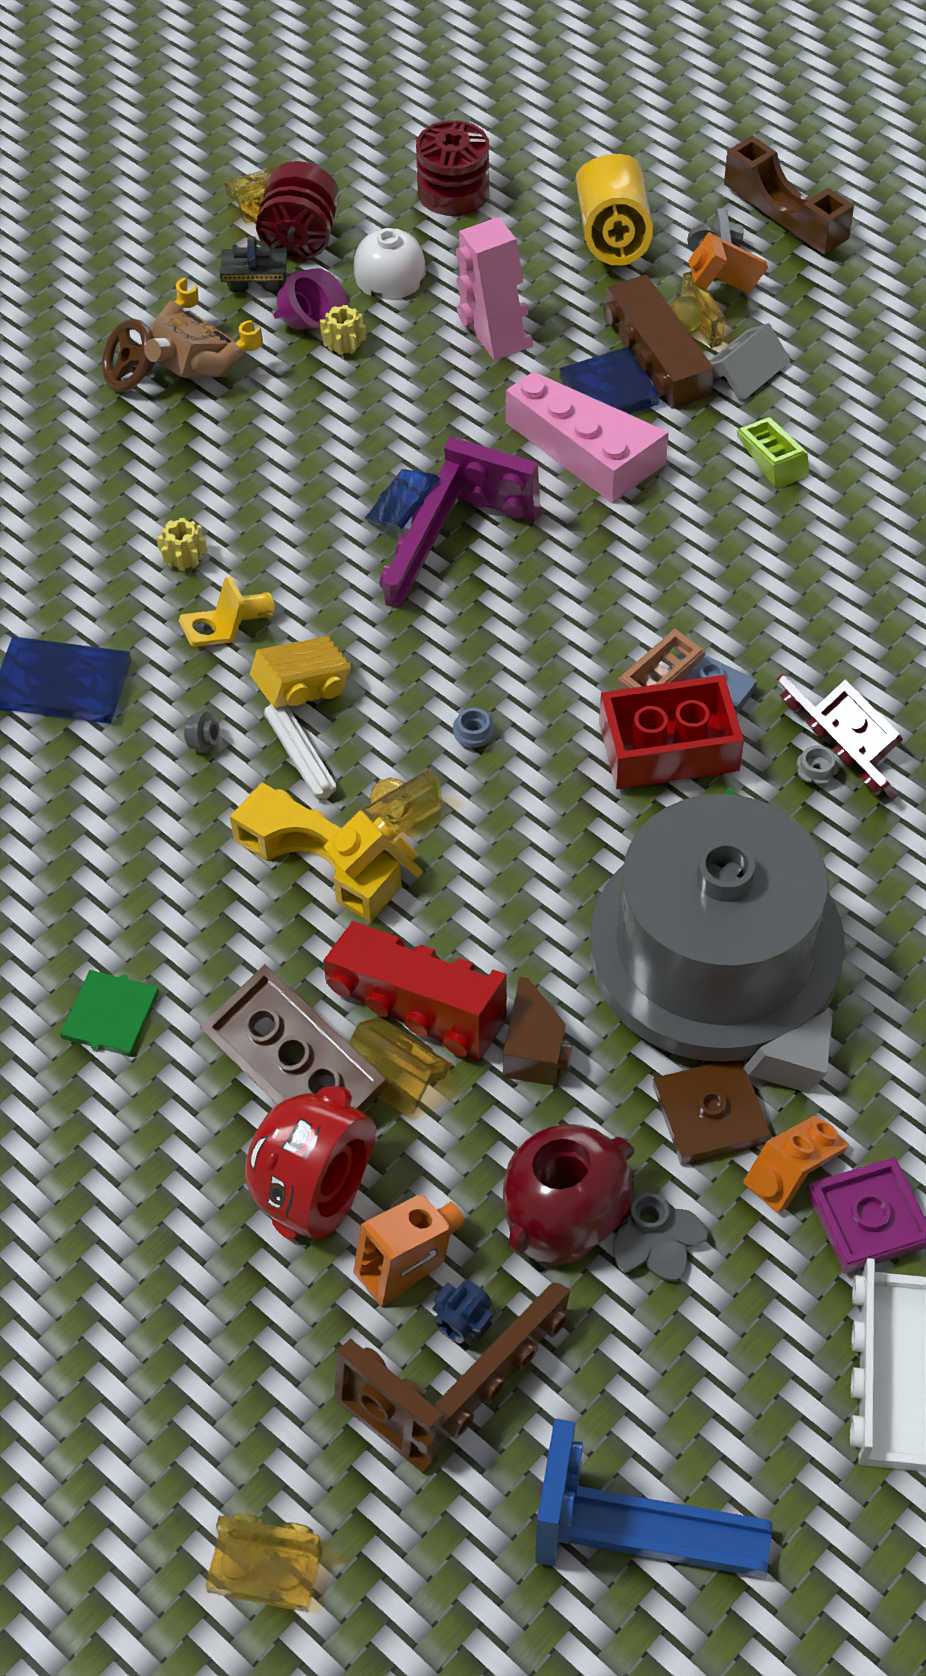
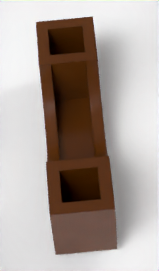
M753 135L727 150L724 185L824 255L850 238L854 205L830 188L825 189L814 197L805 196L797 191L785 177L777 152Z

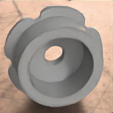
M820 745L810 746L805 749L796 762L797 767H799L797 771L799 777L805 782L812 784H827L832 781L833 775H836L838 772V763L834 753L827 747Z

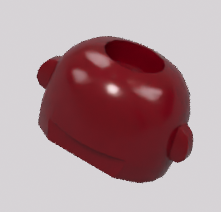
M563 1124L549 1127L526 1139L510 1159L503 1183V1209L510 1231L509 1248L517 1255L524 1253L538 1263L553 1267L580 1261L629 1217L635 1186L627 1160L634 1154V1147L624 1138L616 1137L610 1139L598 1130L580 1124Z

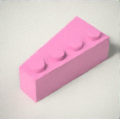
M536 372L530 373L506 390V423L611 503L618 500L666 465L669 432Z

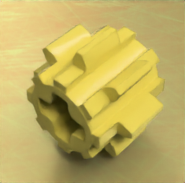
M343 305V307L334 306L329 313H326L325 319L320 320L324 346H328L331 352L336 351L338 355L349 352L352 354L357 347H360L361 341L366 340L363 315L358 314L355 308H348V305Z
M180 518L176 521L170 520L165 525L166 529H162V535L157 536L158 549L161 551L163 563H168L170 567L175 566L179 571H185V568L190 567L195 568L199 564V560H202V554L208 552L206 538L203 537L202 526H197L194 521H186V518Z

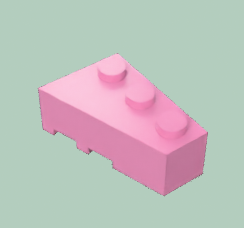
M499 217L459 231V248L456 249V257L460 265V277H457L460 305L457 306V312L461 323L464 326H469L494 361L532 347V336L524 331L522 317L528 315L527 304L519 302L517 285L523 283L517 239Z

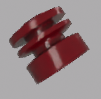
M446 120L432 124L424 129L416 139L417 192L422 205L430 211L444 216H462L473 213L484 206L489 198V138L485 132L472 123L460 120Z
M303 161L286 162L276 167L268 177L263 200L257 215L255 229L260 241L266 247H270V249L286 248L287 258L292 260L311 259L321 254L329 243L340 196L337 183L332 176L319 166Z

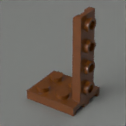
M560 1283L550 1284L434 1405L425 1399L423 1392L414 1382L406 1378L401 1380L391 1372L376 1351L369 1347L363 1349L350 1338L337 1351L334 1400L420 1472L425 1474L437 1461L439 1448L451 1436L457 1439L468 1429L474 1419L473 1412L483 1402L491 1404L500 1395L507 1383L505 1378L515 1368L521 1371L527 1367L538 1351L537 1345L547 1334L550 1337H554L564 1327L569 1318V1313L566 1310L570 1290Z

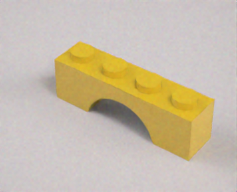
M261 782L230 816L233 840L266 861L290 852H307L326 860L335 870L334 888L336 902L370 923L402 887L400 862L386 850H383L352 879L323 848L341 828L328 821L320 811L316 809L309 810L295 802L284 790H275Z

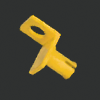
M225 577L216 610L181 614L179 623L190 645L193 647L230 643L235 641L238 627L242 620L273 617L274 600L269 592L242 596L233 578ZM198 622L207 623L213 627L215 632L210 635H203L196 632L193 625Z

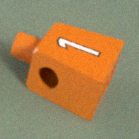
M417 1195L361 1224L353 1273L379 1305L384 1307L437 1269L445 1261L450 1235L465 1225L462 1212L450 1201L436 1209L425 1196Z

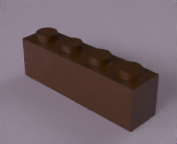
M647 274L608 286L606 303L603 305L604 317L607 323L613 325L618 331L623 346L629 348L634 354L639 369L648 374L657 395L663 396L671 409L711 396L714 367Z

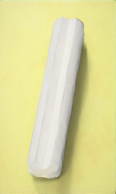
M270 703V706L265 708L264 715L315 798H321L322 800L330 798V794L336 791V784L287 705L284 708L280 706L275 709Z

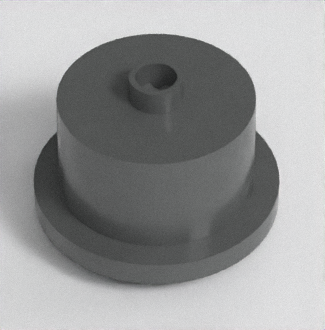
M712 794L692 797L672 804L651 817L634 836L628 847L624 864L605 885L593 913L590 940L591 965L598 988L610 1009L630 1030L661 1049L692 1059L722 1062L751 1059L760 1047L804 1025L815 1016L826 1011L839 983L844 960L845 942L838 909L830 893L827 891L828 876L826 865L817 844L810 834L791 816L768 803L745 796Z

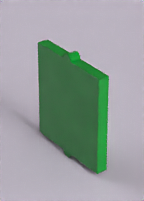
M89 970L60 1033L61 1039L91 1046L94 1052L103 1049L131 1057L158 996V987L129 980L125 974L117 977Z

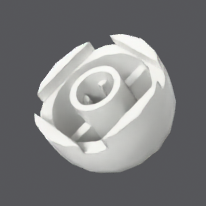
M386 228L368 234L360 242L354 258V277L357 286L364 293L370 296L371 291L382 293V299L392 300L404 298L420 288V281L423 278L425 279L426 275L425 259L420 244L412 235L400 229Z

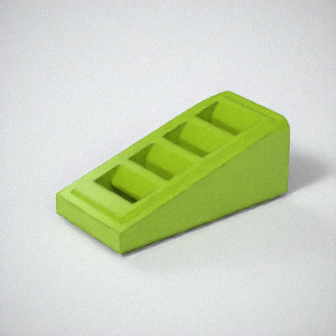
M771 417L737 430L739 440L776 488L784 487L809 475L808 452Z

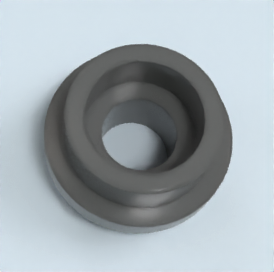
M201 711L197 715L188 717L184 729L185 742L190 749H196L198 753H209L220 738V727L210 712Z

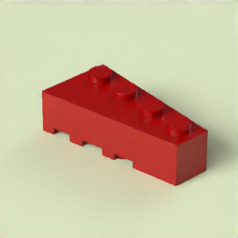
M354 921L349 924L323 960L326 984L336 994L342 997L351 996L365 1003L375 1014L382 1017L390 1016L404 1023L414 1034L422 1037L429 1036L443 1043L450 1052L457 1056H468L480 1062L507 1021V974L492 970L488 976L474 971L475 965L473 962L459 957L454 964L443 961L437 956L433 948L421 944L413 950L406 948L400 937Z

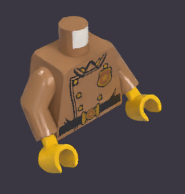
M181 278L176 283L177 299L168 302L149 328L152 339H149L145 344V355L149 361H158L180 377H228L231 366L244 356V350L254 351L262 346L261 328L259 327L255 330L254 323L251 320L241 323L239 326L240 340L236 342L190 310L184 311L183 308H191L197 305L199 293L197 284L192 290L187 291V278Z

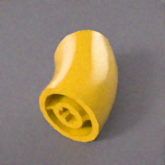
M610 154L594 158L582 165L576 173L575 180L585 240L590 252L599 261L609 265H627L637 261L648 250L653 237V223L642 167L637 159L629 155Z

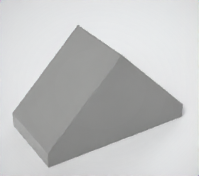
M826 1010L804 1025L760 1047L743 1069L749 1076L810 1093L827 1074L833 1017Z

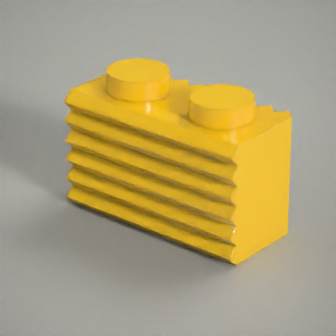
M329 636L258 649L249 675L272 706L277 709L280 706L284 708L287 704L289 706H298L308 700L312 702L315 698L319 700L321 697L331 699L343 693L351 666L350 663H347L346 657H342V652H338V647H334V642L330 641Z

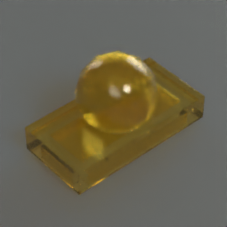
M691 271L683 273L681 296L673 300L670 308L688 332L696 328L699 330L709 348L721 346L725 316L708 289L694 284Z
M428 769L406 783L391 777L379 780L372 787L370 804L361 809V811L373 822L380 816L398 835L444 807L438 776Z

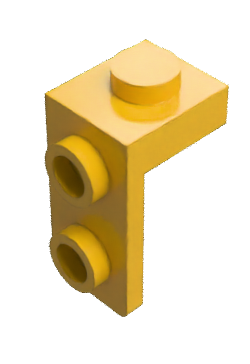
M361 810L323 846L342 870L352 879L384 849L394 856L416 878L423 873L420 867L413 861L419 854L401 836L394 841L393 839L398 835L380 816L373 822Z

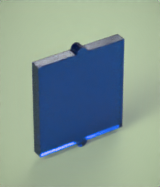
M401 469L388 488L380 494L381 497L366 515L365 519L371 524L403 529L416 510L424 504L425 498L440 478L434 473Z

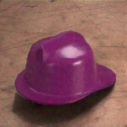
M321 268L308 269L293 273L287 278L286 284L278 292L276 298L278 309L273 316L275 319L283 318L289 327L294 330L305 331L312 328H320V320L325 319L326 313H329L334 306L343 307V305H347V297L338 279L330 272Z

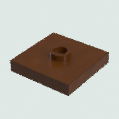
M743 1060L717 1062L653 1079V1088L681 1165L765 1145L771 1139L769 1128L748 1074L743 1069L745 1066Z

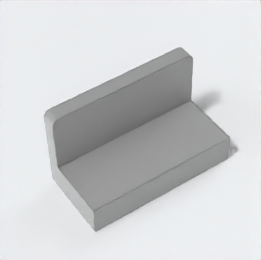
M770 323L746 330L709 360V362L714 367L713 379L725 376L737 398L743 400L790 362V358Z

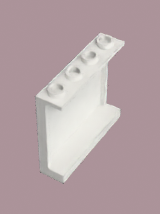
M867 1258L862 1276H854L852 1289V1304L861 1306V1321H854L852 1327L851 1346L852 1351L860 1352V1368L853 1367L851 1376V1398L859 1399V1416L852 1415L850 1446L859 1447V1465L926 1472V1277L874 1272L875 1259Z

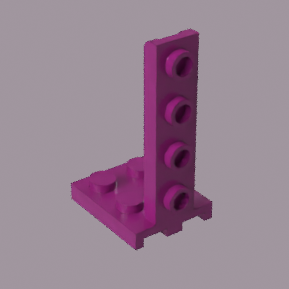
M450 436L444 447L445 462L438 474L434 473L427 488V497L423 504L419 503L415 507L412 515V525L407 535L402 534L396 546V556L392 564H387L382 571L380 587L383 588L385 605L393 608L403 605L457 498L469 501L477 507H488L504 512L513 518H524L535 522L541 510L538 463Z

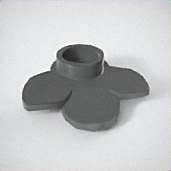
M643 1193L633 1199L629 1217L625 1219L626 1224L614 1236V1257L618 1267L624 1273L635 1270L645 1264L648 1270L658 1278L677 1282L683 1276L687 1266L686 1247L705 1242L707 1240V1233L701 1220L691 1211L672 1208L662 1196L656 1193ZM645 1214H652L657 1218V1222L647 1223L642 1221L641 1217Z

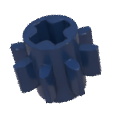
M463 1281L457 1289L447 1282L434 1298L436 1304L432 1309L437 1313L434 1318V1324L443 1335L454 1342L462 1343L468 1335L479 1341L492 1325L490 1320L494 1314L488 1310L492 1305V1300L481 1287L473 1282Z

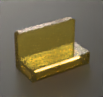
M381 1017L358 1023L349 1042L389 1083V1086L378 1097L406 1116L415 1113L427 1086L445 1079L452 1064Z

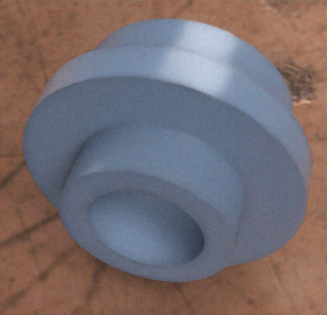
M480 708L463 710L453 723L455 739L466 747L484 746L494 736V722L488 713Z

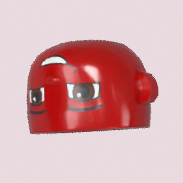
M323 1087L316 1094H301L285 1099L272 1108L265 1116L250 1144L245 1165V1181L250 1196L257 1206L272 1218L275 1229L287 1239L298 1238L301 1235L321 1239L330 1235L339 1227L354 1202L375 1145L376 1125L371 1117L351 1106V1093L344 1087Z

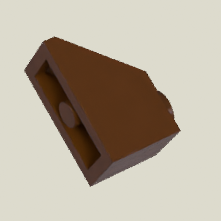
M519 977L503 1051V1077L557 1086L560 1069L569 1070L573 1043L565 1042L566 1024L529 978Z

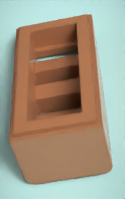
M673 629L618 678L619 690L683 681L705 656V650L677 629ZM674 648L685 658L680 660L669 651ZM663 661L672 669L669 671L659 663ZM650 673L659 679L657 683L648 676Z

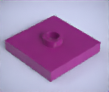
M896 1156L808 1183L806 1192L844 1274L864 1268L867 1258L875 1259V1264L926 1248V1218Z

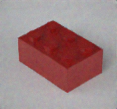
M725 675L601 692L599 725L616 789L740 771L744 739Z

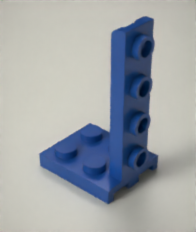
M554 1418L537 1516L535 1563L556 1566L559 1544L563 1542L756 1577H767L773 1527L771 1521L580 1487L583 1442L574 1441L575 1422Z

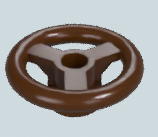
M127 319L116 326L104 348L102 357L103 376L108 386L117 392H127L135 388L152 371L155 362L149 361L144 351L146 342L152 339L151 332L148 326L139 319ZM130 330H136L139 333L142 344H137L130 337ZM118 343H120L118 361L113 368L114 353ZM133 373L128 379L120 381L123 376Z

